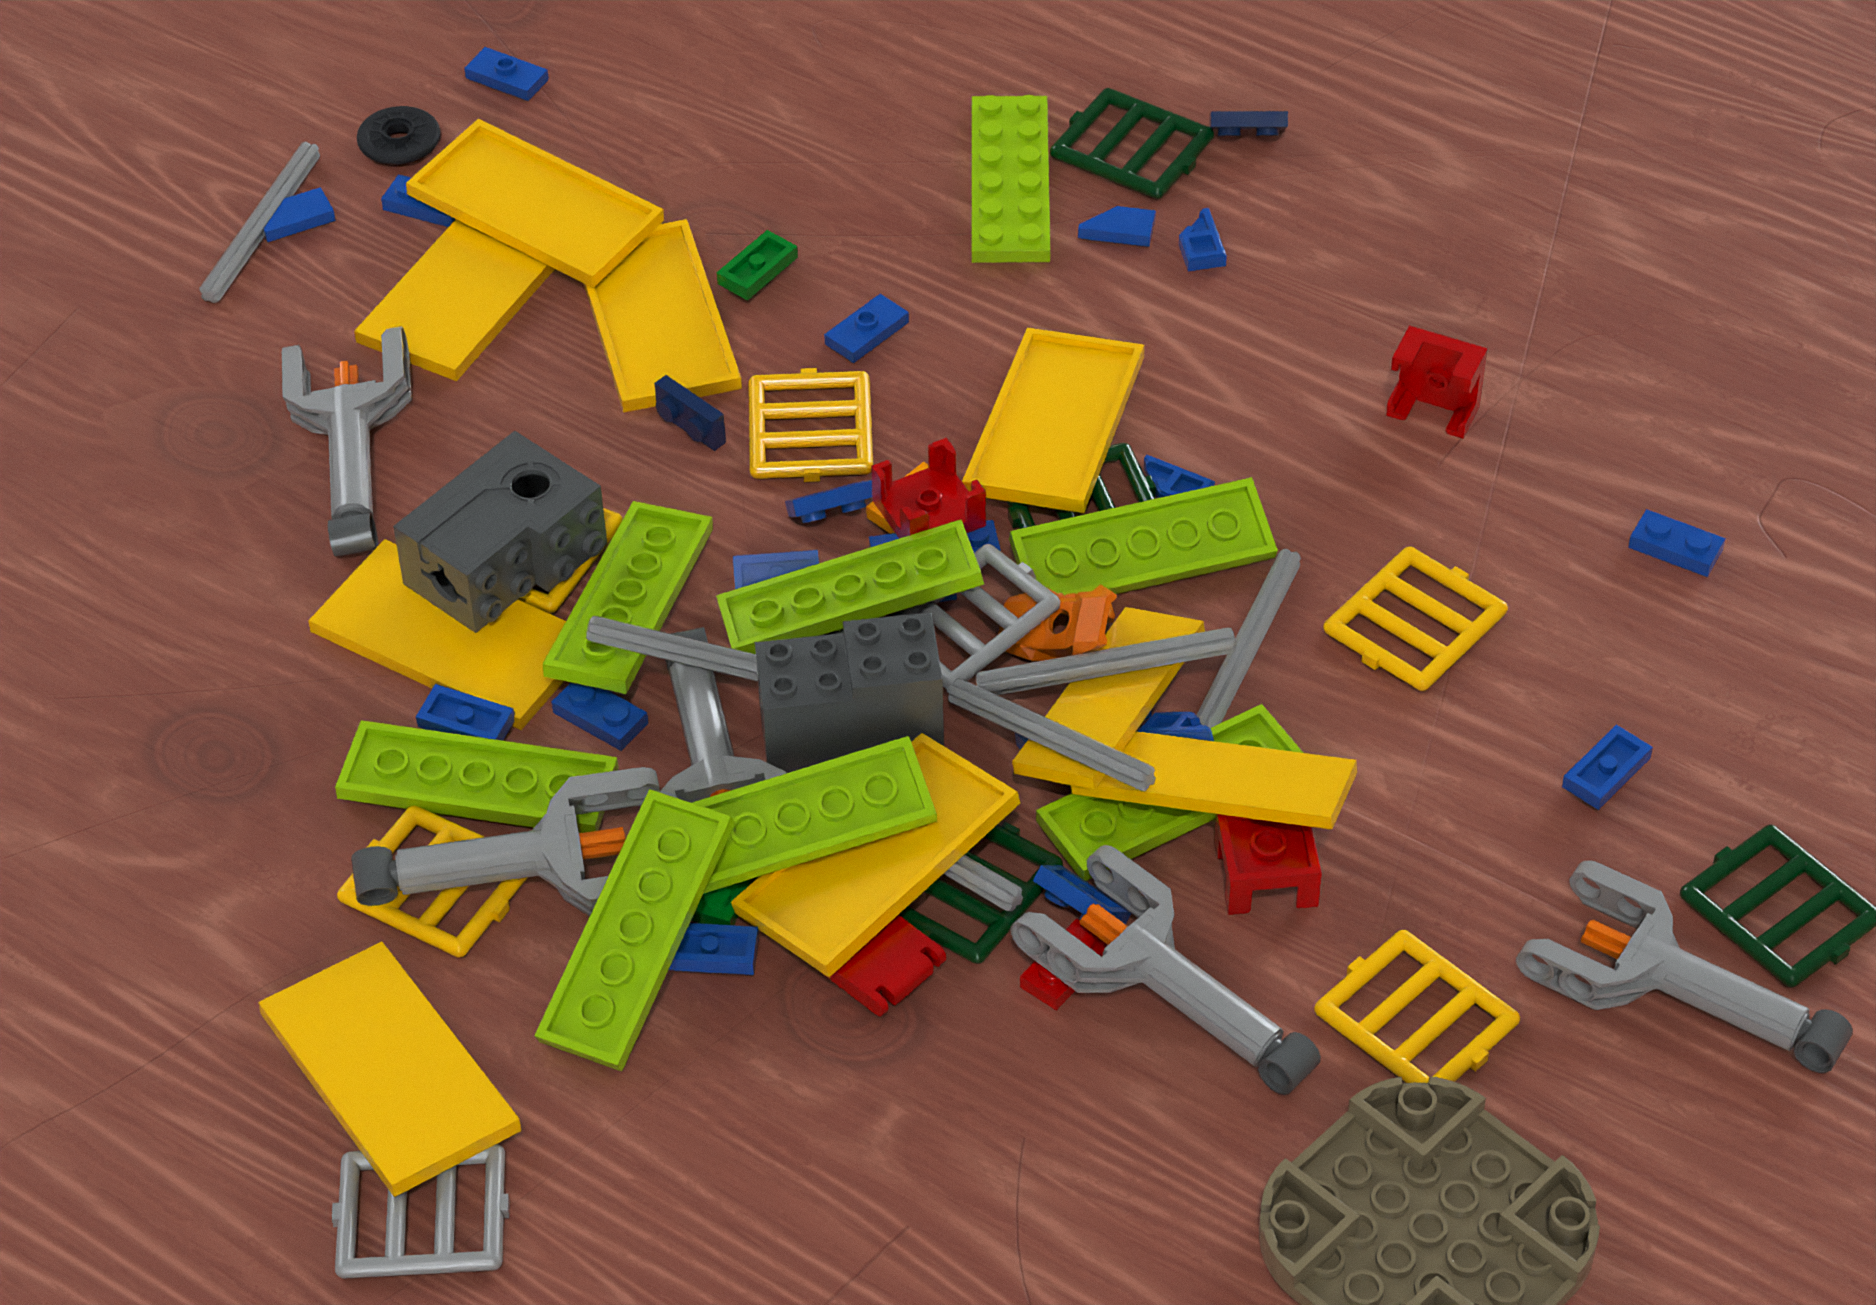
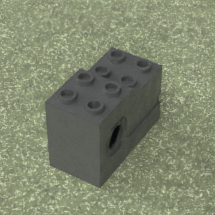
M513 431L393 526L403 584L474 633H477L489 622L495 621L518 598L527 595L534 585L537 584L549 592L561 581L570 578L578 567L589 558L598 555L607 544L601 486L516 431Z
M931 612L843 621V633L755 642L759 706L766 763L789 773L909 736L912 742L921 733L944 746L943 678Z

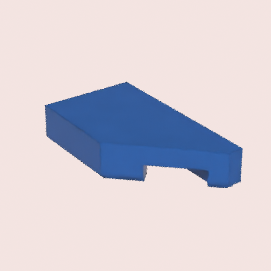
M321 187L285 198L264 227L266 241H274L336 221L334 210Z
M1116 206L1080 223L1078 238L1150 247L1156 211Z
M1203 208L1199 213V218L1192 226H1187L1179 235V248L1188 272L1226 266L1227 255L1210 209Z
M1150 455L1144 457V471L1147 476L1151 475L1156 485V498L1215 486V481Z
M1155 712L1138 730V732L1214 741L1211 728L1206 725L1203 726L1200 718L1194 712Z

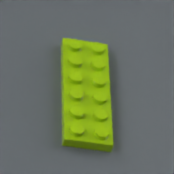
M972 96V263L1050 262L1047 96Z
M1252 477L1010 531L1009 541L1017 565L1024 562L1033 569L1037 581L1052 591L1063 593L1064 595L1093 591L1100 584L1115 594L1273 559L1278 552Z
M633 501L543 662L544 677L627 694L647 655L588 641L586 639V630L589 620L592 616H599L660 631L713 531L712 517Z
M957 520L716 595L731 648L756 654L755 642L820 636L833 631H839L843 629V621L880 618L900 610L923 605L929 601L984 585V581L962 520Z
M1263 704L1211 727L1215 742L1303 753ZM1072 793L1036 810V822L1077 875L1085 881L1092 878L1087 868V859L1103 845L1112 846L1128 858L1133 859L1216 819V814L1081 796Z
M361 720L335 790L337 799L404 809L410 806H418L432 813L534 828L546 814L550 800L569 777L617 771L619 767L617 757ZM605 811L576 815L578 832L598 831Z
M909 736L692 802L730 815L735 822L704 893L937 821V813Z
M649 789L534 1035L540 1043L623 1071L735 825L732 816Z

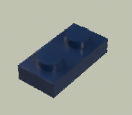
M1211 111L1209 114V127L1218 129V136H1241V129H1256V136H1279V129H1286L1288 127V111Z
M667 375L654 383L656 409L665 421L674 423L686 431L694 441L702 442L713 451H716L726 443L724 414Z

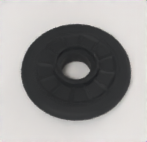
M395 106L379 110L367 117L357 132V144L362 153L368 158L384 164H405L419 160L428 155L436 147L440 139V127L437 120L428 112L410 106ZM398 132L407 133L406 136L400 138L390 137V135Z

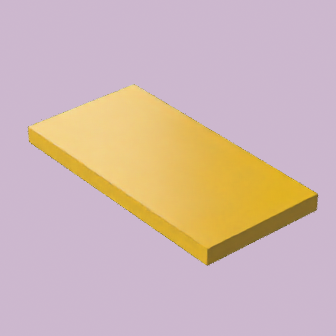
M477 119L406 182L407 195L592 288L664 221V209L480 119Z
M456 219L354 330L356 343L382 352L381 335L388 328L402 326L408 342L410 364L458 381L555 269Z
M687 219L660 224L594 288L583 283L623 413L656 406L654 383L665 375L698 397L742 389L741 375Z
M1027 328L962 480L968 491H971V482L977 479L986 491V498L1084 513L1142 365L1144 345Z
M386 539L376 547L308 620L310 632L429 688H433L437 684L514 708L515 715L512 726L519 730H522L564 682L544 677L543 662L566 623L565 620L517 599L495 621L489 622L477 633H474L403 584L397 545Z
M921 733L911 743L937 813L936 822L759 876L731 901L734 912L827 977H831L1021 804L1018 791Z
M382 941L258 1002L260 1013L394 1197L521 1132L519 1117Z

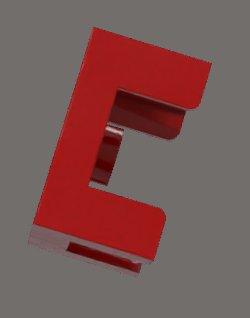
M1409 325L1392 357L1391 370L1398 371L1400 368L1399 381L1388 400L1386 416L1406 420L1416 400L1454 411L1445 432L1464 439L1480 408L1488 348Z
M947 437L928 445V468L892 482V463L890 460H885L871 466L872 501L898 538L957 520H962L966 533L986 526V491L977 479L971 482V491H968L957 476L956 451Z
M1216 814L1214 846L1217 860L1223 859L1226 872L1225 902L1228 915L1249 913L1251 911L1252 891L1287 887H1297V908L1319 907L1322 871L1312 827Z

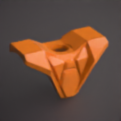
M1101 584L1093 591L1078 592L1077 594L1070 593L1064 595L1049 589L1059 597L1061 602L1059 609L1005 652L1031 661H1043L1098 651L1107 645L1105 630L1107 623L1114 622L1115 613L1111 603L1116 599L1117 595ZM1026 593L1009 597L1005 601L1004 607L1020 618L1034 607L1037 602ZM1060 613L1068 615L1069 622L1067 627L1061 633L1055 634L1053 631L1055 618ZM1000 626L998 634L1005 629Z

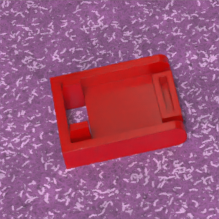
M898 915L831 977L827 978L875 1015L881 1017L889 1009L886 999L896 1006L934 973L933 965L939 967L947 958L944 949Z

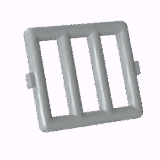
M985 544L974 552L980 569L987 564L991 565L1035 600L1037 604L1018 618L979 586L960 592L1005 629L986 645L937 605L945 597L929 601L923 605L900 610L894 615L931 612L933 624L971 655L953 671L940 662L943 687L946 690L948 685H953L956 679L970 680L1057 611L1061 604L1058 596L1036 580L1033 569L1024 562L1017 565L991 544Z
M496 1144L437 1175L434 1254L405 1255L407 1191L394 1197L388 1189L385 1256L355 1258L360 1170L374 1169L361 1151L345 1153L341 1158L339 1203L332 1204L333 1227H337L335 1273L337 1276L346 1279L494 1271L499 1269L503 1262L504 1218H509L510 1210L508 1193L504 1194V1148ZM486 1164L483 1251L454 1253L457 1165Z

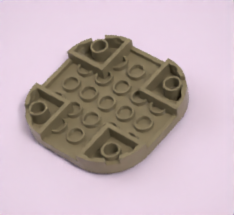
M1429 1076L1428 1083H1402V1077H1396L1375 1083L1358 1092L1349 1099L1348 1111L1292 1162L1285 1158L1276 1167L1265 1186L1262 1196L1259 1221L1260 1250L1274 1280L1300 1305H1564L1583 1285L1593 1264L1600 1229L1595 1209L1596 1198L1585 1177L1571 1161L1563 1155L1556 1161H1553L1484 1109L1486 1098L1478 1092L1462 1084L1438 1077Z

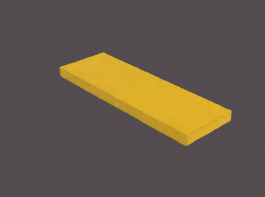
M1125 607L1105 634L1107 645L1099 650L1205 632L1204 621ZM1185 662L1070 682L1045 717L1122 752ZM1030 739L1027 740L1012 761L1014 774L1095 790L1105 774Z
M1136 731L1122 752L1154 767L1156 780L1153 785H1150L1146 791H1140L1105 775L1095 790L1071 786L1072 794L1333 829L1356 777L1357 761L1354 759Z

